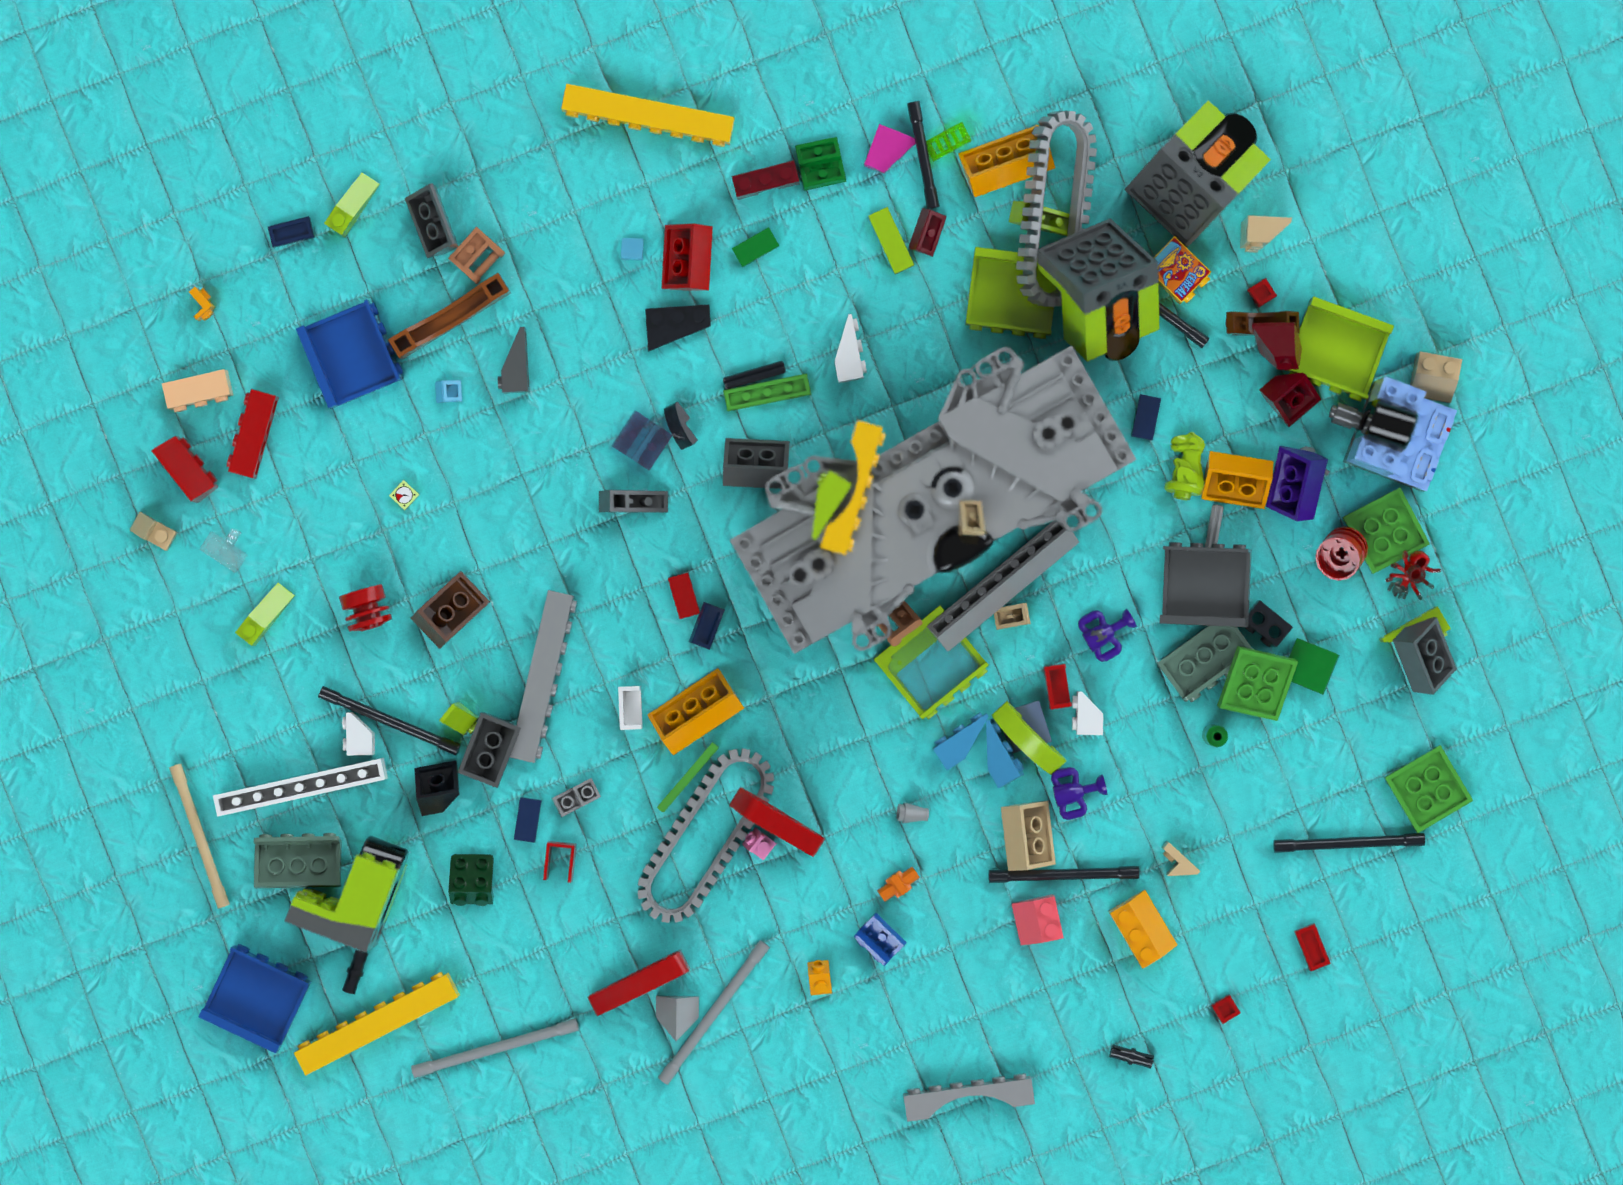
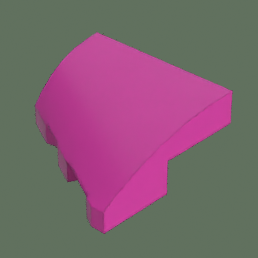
M879 124L864 166L885 173L916 144L915 138Z

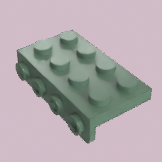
M1207 626L1158 661L1157 664L1185 702L1188 700L1193 702L1201 696L1200 692L1207 687L1209 690L1219 683L1217 679L1225 675L1227 677L1237 646L1253 648L1237 627Z
M305 833L302 834V837H293L292 834H281L280 837L262 834L259 835V838H254L255 889L341 887L342 840L335 833H324L323 836Z

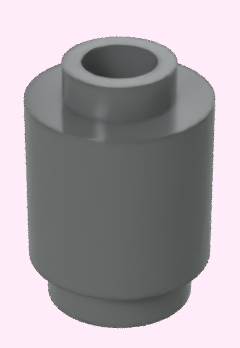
M1338 402L1336 406L1332 405L1328 417L1332 418L1331 423L1349 429H1357L1362 412H1359L1357 408Z

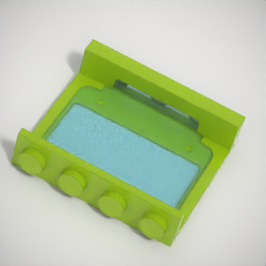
M940 605L921 620L922 625L903 637L899 645H890L874 658V661L922 719L926 717L928 720L938 712L936 710L938 706L942 703L946 706L955 699L953 697L954 693L958 690L962 693L971 686L969 681L975 676L979 679L987 673L986 667L989 666L966 637L949 652L937 641L927 626L945 612Z

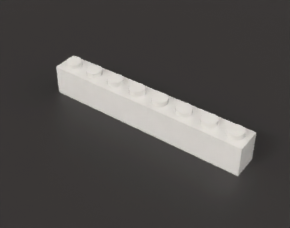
M384 758L221 793L213 795L218 817L388 779Z

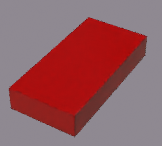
M689 572L668 578L679 619L699 614L700 610Z
M1314 923L1294 931L1310 971L1331 964Z

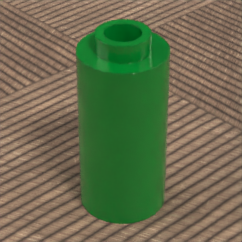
M1211 724L1204 728L1202 738L1210 746L1221 747L1227 742L1228 733L1225 728ZM1216 732H1219L1218 740L1213 738Z

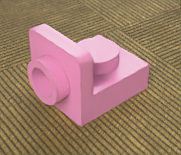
M755 827L753 831L746 835L742 845L748 851L764 860L776 843Z

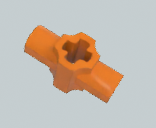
M910 867L903 873L899 870L885 880L887 884L877 891L884 902L894 895L899 898L912 889L910 884L920 877L913 867Z

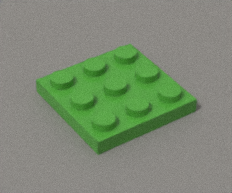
M1400 487L1342 517L1347 527L1356 529L1366 539L1368 554L1365 562L1371 574L1403 559L1404 551H1407L1409 556L1413 552L1430 545Z
M1237 646L1217 706L1221 709L1278 721L1298 661L1289 657Z
M1441 745L1384 777L1416 833L1425 830L1473 801Z

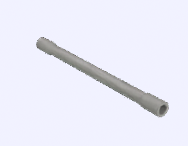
M759 940L739 971L672 1061L666 1065L658 1076L663 1083L668 1085L679 1071L680 1066L735 992L770 949L766 943Z
M576 1018L548 1028L441 1059L412 1065V1074L414 1078L421 1077L489 1055L555 1036L579 1031Z

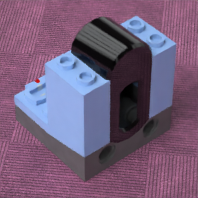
M1386 376L1372 382L1368 393L1369 397L1366 399L1362 409L1360 423L1353 433L1343 462L1425 492L1432 481L1457 410L1425 399L1426 391Z

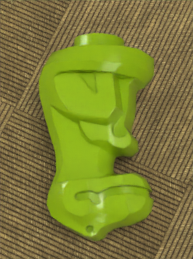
M1189 432L1187 435L1175 436L1171 439L1170 446L1174 452H1181L1182 457L1173 460L1175 468L1172 473V480L1165 483L1164 489L1167 492L1174 493L1173 498L1190 500L1191 496H1200L1204 488L1201 454L1205 448V443L1201 437L1193 432Z

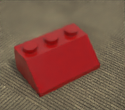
M694 223L665 225L661 289L709 291L713 226Z
M174 436L151 451L191 502L199 503L218 488L215 483L218 480L211 471L206 472L203 468V460L197 454H192L189 450L191 448L189 442L184 437Z

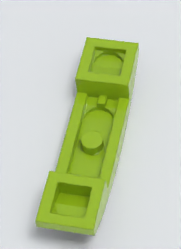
M1008 701L991 715L1006 735L1033 762L1050 775L1067 761L1022 719V715Z

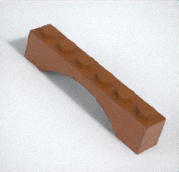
M497 273L447 307L404 329L388 339L397 356L403 360L510 295L511 292L501 275Z

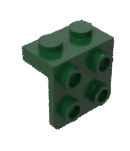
M453 854L451 856L448 889L450 904L464 906L466 904L486 906L487 904H493L494 858L492 855Z

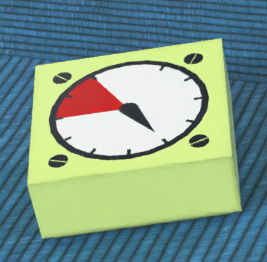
M403 480L389 496L406 510L420 494Z

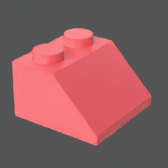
M1053 894L1011 903L1021 946L1064 938Z

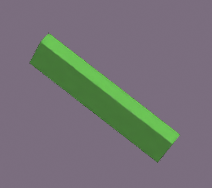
M807 374L723 390L728 412L811 395Z
M711 743L658 805L657 808L661 812H665L718 750L719 746L717 744Z

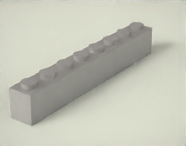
M1058 520L1051 522L927 626L928 629L949 652L1079 543L1078 539L1072 531L1066 530Z
M548 590L517 721V726L521 730L510 758L535 763L537 759H541L543 747L540 746L542 738H546L548 726H545L546 717H551L553 705H550L551 696L555 697L558 684L554 683L556 675L560 676L563 665L559 663L560 657L566 653L568 643L564 642L566 634H570L572 622L569 621L570 614L575 613L577 601L574 600L575 596Z

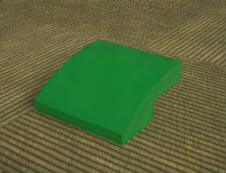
M837 137L795 146L805 191L846 182Z
M1297 638L1289 658L1298 661L1291 682L1324 695L1340 655Z

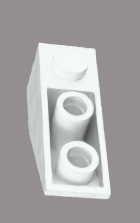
M852 314L848 315L834 361L838 383L864 379L863 374L867 373L865 360L861 361L859 355L860 352H863L861 339L857 340L855 334L856 331H859L857 318L853 319Z

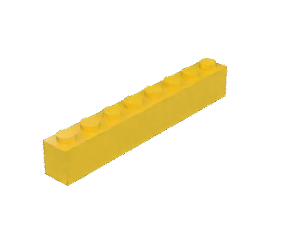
M566 84L561 107L568 117L578 118V115L587 116L586 120L599 122V119L607 120V124L613 126H620V123L629 125L628 128L633 130H641L642 127L650 129L649 132L662 135V132L671 133V137L683 139V136L692 137L691 141L704 143V140L713 141L712 145L718 147H725V144L730 145L735 118L732 116Z
M441 971L430 977L431 982L424 985L422 981L412 986L413 991L407 994L404 991L392 997L394 1001L388 1004L383 1001L373 1006L374 1011L368 1014L366 1011L354 1016L355 1021L348 1024L346 1020L336 1025L337 1030L330 1034L328 1030L316 1036L318 1040L312 1043L307 1040L297 1046L298 1050L294 1052V1055L305 1076L458 998L460 994L449 972L443 975Z

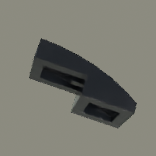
M677 401L665 407L664 414L669 430L680 449L683 450L696 443L698 439L686 425L690 417Z

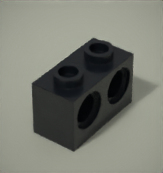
M1257 600L1249 610L1248 627L1244 628L1252 634L1257 632L1261 636L1260 641L1270 648L1271 645L1277 647L1293 627L1261 600ZM1256 612L1261 613L1263 616V621L1259 625L1254 624L1252 621V616ZM1272 626H1276L1279 629V635L1276 638H1272L1269 635V629Z

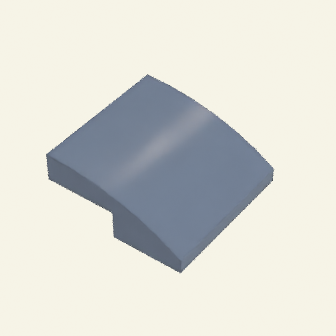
M1039 700L1015 707L1022 715V719L1046 743L1052 742ZM1004 732L1005 739L1009 740L1014 749L1012 753L1022 751Z

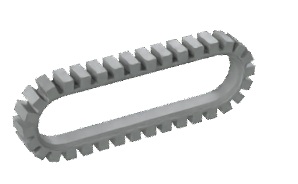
M1054 111L1048 113V116L1042 117L1038 121L1040 126L1034 127L1032 132L1038 139L1030 140L1029 148L1036 149V153L1028 155V162H1033L1034 167H1027L1026 175L1033 176V181H1026L1025 189H1030L1031 194H1024L1023 201L1030 203V208H1023L1022 216H1028L1029 218L1028 221H1021V229L1027 230V235L1020 234L1019 243H1026L1025 248H1018V256L1024 257V261H1017L1016 269L1023 270V274L1017 276V283L1025 284L1020 288L1023 296H1029L1027 300L1032 304H1038L1037 306H1062L1061 291L1057 288L1051 293L1045 292L1039 286L1036 276L1037 249H1039L1050 141L1053 132L1061 125L1068 126L1074 132L1077 140L1067 236L1084 230L1082 224H1089L1090 216L1083 215V210H1090L1091 202H1086L1085 197H1092L1093 189L1086 188V184H1093L1094 175L1087 174L1088 170H1095V162L1089 161V157H1096L1097 149L1090 148V144L1097 141L1096 134H1088L1093 130L1091 123L1084 122L1086 117L1082 114H1076L1075 111Z
M742 748L741 756H739L737 749L729 750L731 759L722 754L717 758L722 766L719 767L713 763L709 768V771L715 774L712 778L707 774L704 776L701 782L706 784L707 788L704 789L698 785L694 793L700 797L699 800L692 796L690 797L687 805L693 808L690 812L683 808L679 816L686 820L684 823L678 819L675 820L672 827L678 830L677 834L671 830L668 831L664 838L671 843L669 845L663 841L660 843L657 849L664 854L660 856L655 852L650 861L655 863L656 866L653 867L647 864L642 872L649 875V877L640 876L638 885L645 887V889H638V898H647V900L641 903V906L645 911L651 907L653 908L649 916L657 919L659 914L662 913L661 922L670 923L671 915H673L675 923L683 921L682 912L689 918L695 913L691 905L693 904L699 908L704 900L698 897V894L701 893L707 897L711 891V888L706 886L705 883L708 882L714 886L718 877L712 874L713 871L722 874L726 867L720 863V860L722 859L729 863L733 855L727 852L728 848L736 852L740 846L734 840L735 837L743 841L748 834L741 829L743 825L748 829H751L754 825L753 822L745 817L741 818L704 877L683 906L676 909H667L660 906L653 898L651 885L665 860L729 765L736 762H746L753 765L761 777V787L756 796L767 803L770 799L763 796V794H772L774 786L767 784V782L774 781V773H765L771 766L767 760L761 764L758 763L762 758V755L758 752H755L753 757L750 758L751 749Z

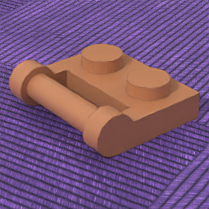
M476 227L448 259L472 281L478 284L481 281L482 275L499 257L502 258L505 252ZM490 247L493 252L473 273L469 268Z
M905 601L888 616L898 629L894 632L891 629V634L887 640L892 646H897L903 637L923 624L918 615ZM882 623L878 624L877 626L886 635L888 632L887 626Z

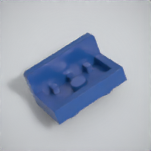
M877 913L854 935L858 944L866 948L873 958L883 966L907 943Z

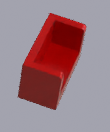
M1066 664L1043 667L1049 709L1051 710L1072 706L1065 670Z

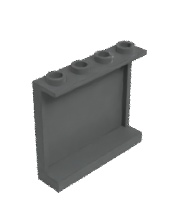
M1169 542V546H1163L1165 550L1163 609L1162 615H1160L1161 624L1248 627L1252 550L1246 549V545L1234 544L1233 548H1225V544H1212V548H1205L1203 543H1190V547H1182V543Z

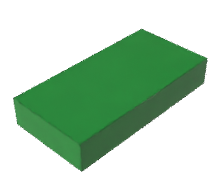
M768 227L733 247L732 250L741 266L745 267L778 248L779 244Z

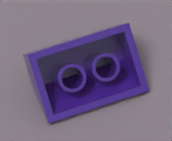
M1279 446L1266 507L1297 522L1313 520L1328 459L1311 451Z

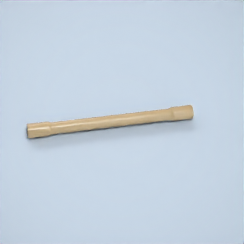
M182 764L169 767L211 884L217 908L228 906L230 903L225 888L221 883L190 794Z

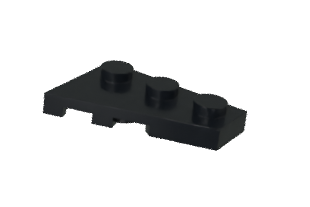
M710 305L645 309L648 352L711 327Z

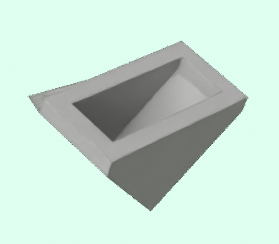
M656 996V1018L675 1041L699 1018V996Z

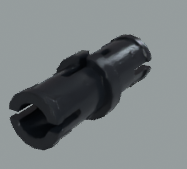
M355 950L352 963L347 968L348 974L342 991L349 994L356 993L360 977H363L364 974L363 968L368 956L367 952Z
M1112 1044L1109 1054L1110 1058L1123 1060L1129 1065L1136 1064L1151 1069L1154 1055L1136 1051L1135 1048L1128 1049Z

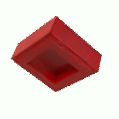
M1266 278L1247 290L1258 308L1277 296Z
M1230 994L1211 1005L1222 1024L1241 1014Z

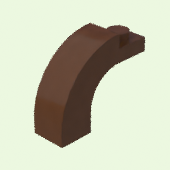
M1226 312L1225 324L1227 334L1254 336L1252 323L1295 322L1299 334V312Z

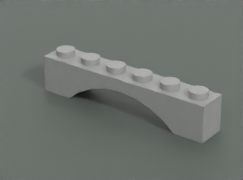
M1021 1073L1013 1075L1014 1078L1005 1079V1076L992 1078L990 1082H984V1079L972 1080L971 1084L963 1085L962 1082H955L946 1088H941V1085L929 1086V1090L920 1091V1088L908 1089L907 1093H903L907 1122L929 1119L945 1104L966 1096L981 1095L993 1097L1013 1107L1033 1105L1035 1100L1031 1076Z

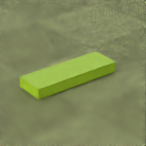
M888 207L869 215L868 218L894 274L914 266Z

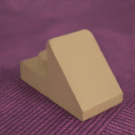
M139 512L130 528L131 532L143 540H147L165 551H168L178 533L142 512Z
M1168 841L1161 847L1165 850L1163 855L1169 861H1177L1166 873L1167 876L1197 875L1200 873V870Z

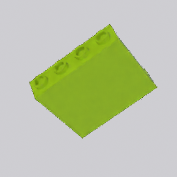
M975 247L965 325L970 326V330L982 331V327L991 328V332L1000 334L1007 330L1012 331V335L1025 336V333H1031L1034 338L1046 339V335H1051L1054 307L1037 306L1038 304H1032L1027 300L1029 296H1023L1020 288L1025 284L1017 283V276L1022 275L1023 270H1017L1016 266L1017 261H1024V257L1018 256V252ZM1037 259L1036 276L1038 284L1045 292L1051 293L1056 290V286L1038 270Z
M1313 296L1308 304L1298 334L1302 347L1299 369L1285 371H1288L1289 374L1305 373L1312 385L1321 387V384L1329 386V391L1341 394V392L1350 394L1349 398L1361 402L1362 399L1365 400L1369 397V389L1394 325Z

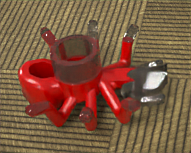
M1405 550L1402 555L1405 567L1403 568L1397 563L1391 564L1392 568H1397L1404 572V574L1390 573L1389 578H1386L1385 581L1390 582L1393 578H1402V580L1392 582L1387 590L1391 591L1392 589L1395 597L1399 594L1398 599L1401 597L1406 599L1408 584L1410 583L1418 599L1422 600V596L1415 584L1423 582L1426 586L1433 589L1434 585L1425 579V571L1440 573L1441 569L1428 567L1430 558L1423 551L1413 552L1408 562V551Z

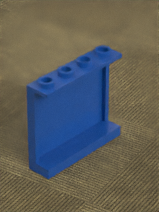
M367 299L361 304L313 324L296 328L326 404L330 409L402 380L400 376L403 374L399 362L395 363L392 356L395 354V351L390 342L387 343L384 337L387 334L383 323H379L376 315L379 314L374 302L370 303Z
M234 945L230 948V954L205 1007L201 1010L198 1017L277 1053L312 981L308 980V976L296 971V973L289 971V967L277 962L274 964L269 962V957L257 953V955L250 953V949L244 945Z

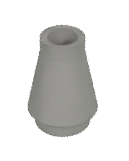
M905 802L898 804L897 821H902V823L928 821V808H922Z

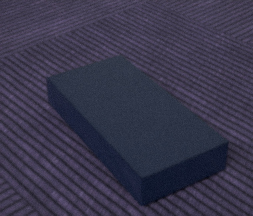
M309 216L268 226L273 248L315 238Z
M1140 394L1131 434L1132 437L1153 440L1161 398Z
M703 602L689 642L710 650L725 610Z
M520 797L514 840L536 842L542 800Z

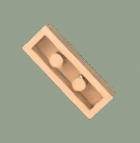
M225 369L162 383L167 409H174V412L187 410L186 406L195 405V408L207 406V401L215 400L216 403L228 401V397L233 396L228 370Z

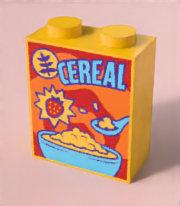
M1175 236L1154 257L1158 262V284L1179 304L1183 301L1188 303L1196 295L1193 291L1199 285L1202 288L1210 280L1208 275L1211 271Z

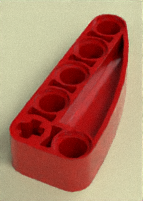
M742 787L739 788L729 804L731 808L749 821L812 857L816 855L825 841V838Z
M678 950L589 995L587 998L596 1016H599L687 973L690 967L682 951Z

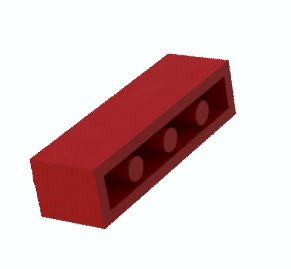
M251 389L250 393L246 394L244 399L246 409L244 414L241 413L238 421V426L241 427L239 434H235L232 446L235 447L233 455H229L227 460L228 472L253 479L257 478L277 407L278 396Z

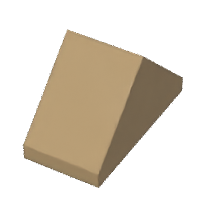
M959 501L958 535H984L985 524L982 502Z
M1027 603L1001 607L994 613L997 630L1031 624Z

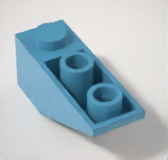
M981 712L970 719L972 723L966 727L961 724L952 730L954 733L949 738L943 736L934 742L936 746L933 747V750L946 770H949L966 758L989 717L987 713L984 715Z
M989 719L986 721L988 771L997 787L1001 788L1023 776L1022 770H1024V767L1018 758L1015 759L1011 743L1008 739L1005 740L1001 734L1003 730L994 719Z

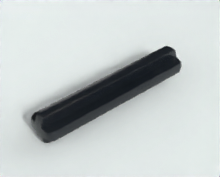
M783 361L724 377L723 382L726 389H731L786 372Z

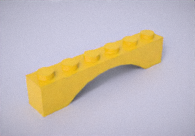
M857 420L851 440L858 463L856 490L845 511L835 521L826 526L820 548L846 555L847 551H852L855 539L851 538L853 530L858 531L861 518H858L857 515L859 509L864 510L867 497L863 496L865 488L870 489L873 476L869 475L872 466L876 467L879 459V454H876L877 446L883 445L886 433H882L883 427Z

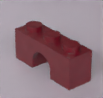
M794 160L732 176L738 200L758 195L763 191L777 188L783 189L800 184Z

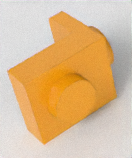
M194 287L189 293L202 307L194 315V318L198 321L202 319L206 321L213 315L214 312L212 310L215 306L210 302L211 296L204 288L200 290Z
M816 960L808 962L811 996L832 993L829 961Z

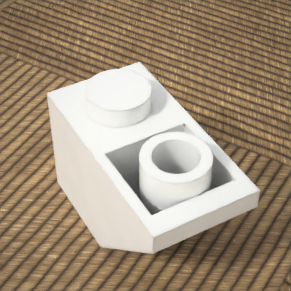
M1076 691V696L1072 697V708L1076 709V717H1072V730H1076L1077 735H1103V713L1083 692Z
M347 712L346 717H343L342 720L343 730H346V738H343V751H347V756L374 755L375 733L354 712Z

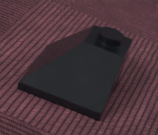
M456 760L414 768L416 800L422 816L443 813L459 796Z

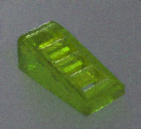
M960 122L927 140L926 143L928 153L934 162L971 143L972 140L964 124ZM958 130L963 138L961 142L955 133ZM950 134L955 142L953 146L947 137ZM942 138L944 139L948 147V149L944 150L940 142V139ZM932 143H936L941 153L936 154Z

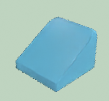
M622 238L621 259L643 260L644 239Z
M461 380L435 382L437 403L462 402Z

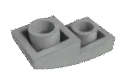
M592 778L551 799L560 816L563 817L600 798L601 795Z

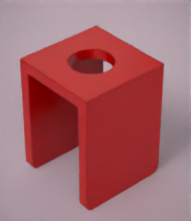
M547 842L543 880L549 878L552 847L571 848L568 883H571L574 875L577 844Z

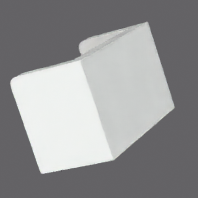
M641 686L618 687L620 730L643 729Z

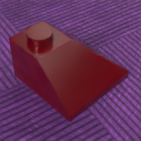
M1295 322L1252 323L1258 350L1263 357L1278 370L1299 369L1302 347Z
M1305 373L1275 376L1259 389L1267 403L1288 427L1322 400Z

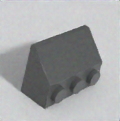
M433 183L426 185L405 198L427 258L446 254L459 247L437 188Z
M726 438L723 486L766 488V484L771 478L788 469L790 441ZM773 482L769 488L782 489V486L778 482Z
M1437 617L1405 627L1393 639L1413 692L1433 695L1457 670Z
M481 712L458 773L498 788L521 728L486 712Z

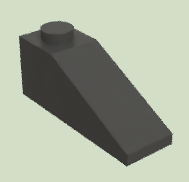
M525 327L519 328L501 370V376H498V388L502 389L504 394L530 392Z
M599 491V512H668V491Z

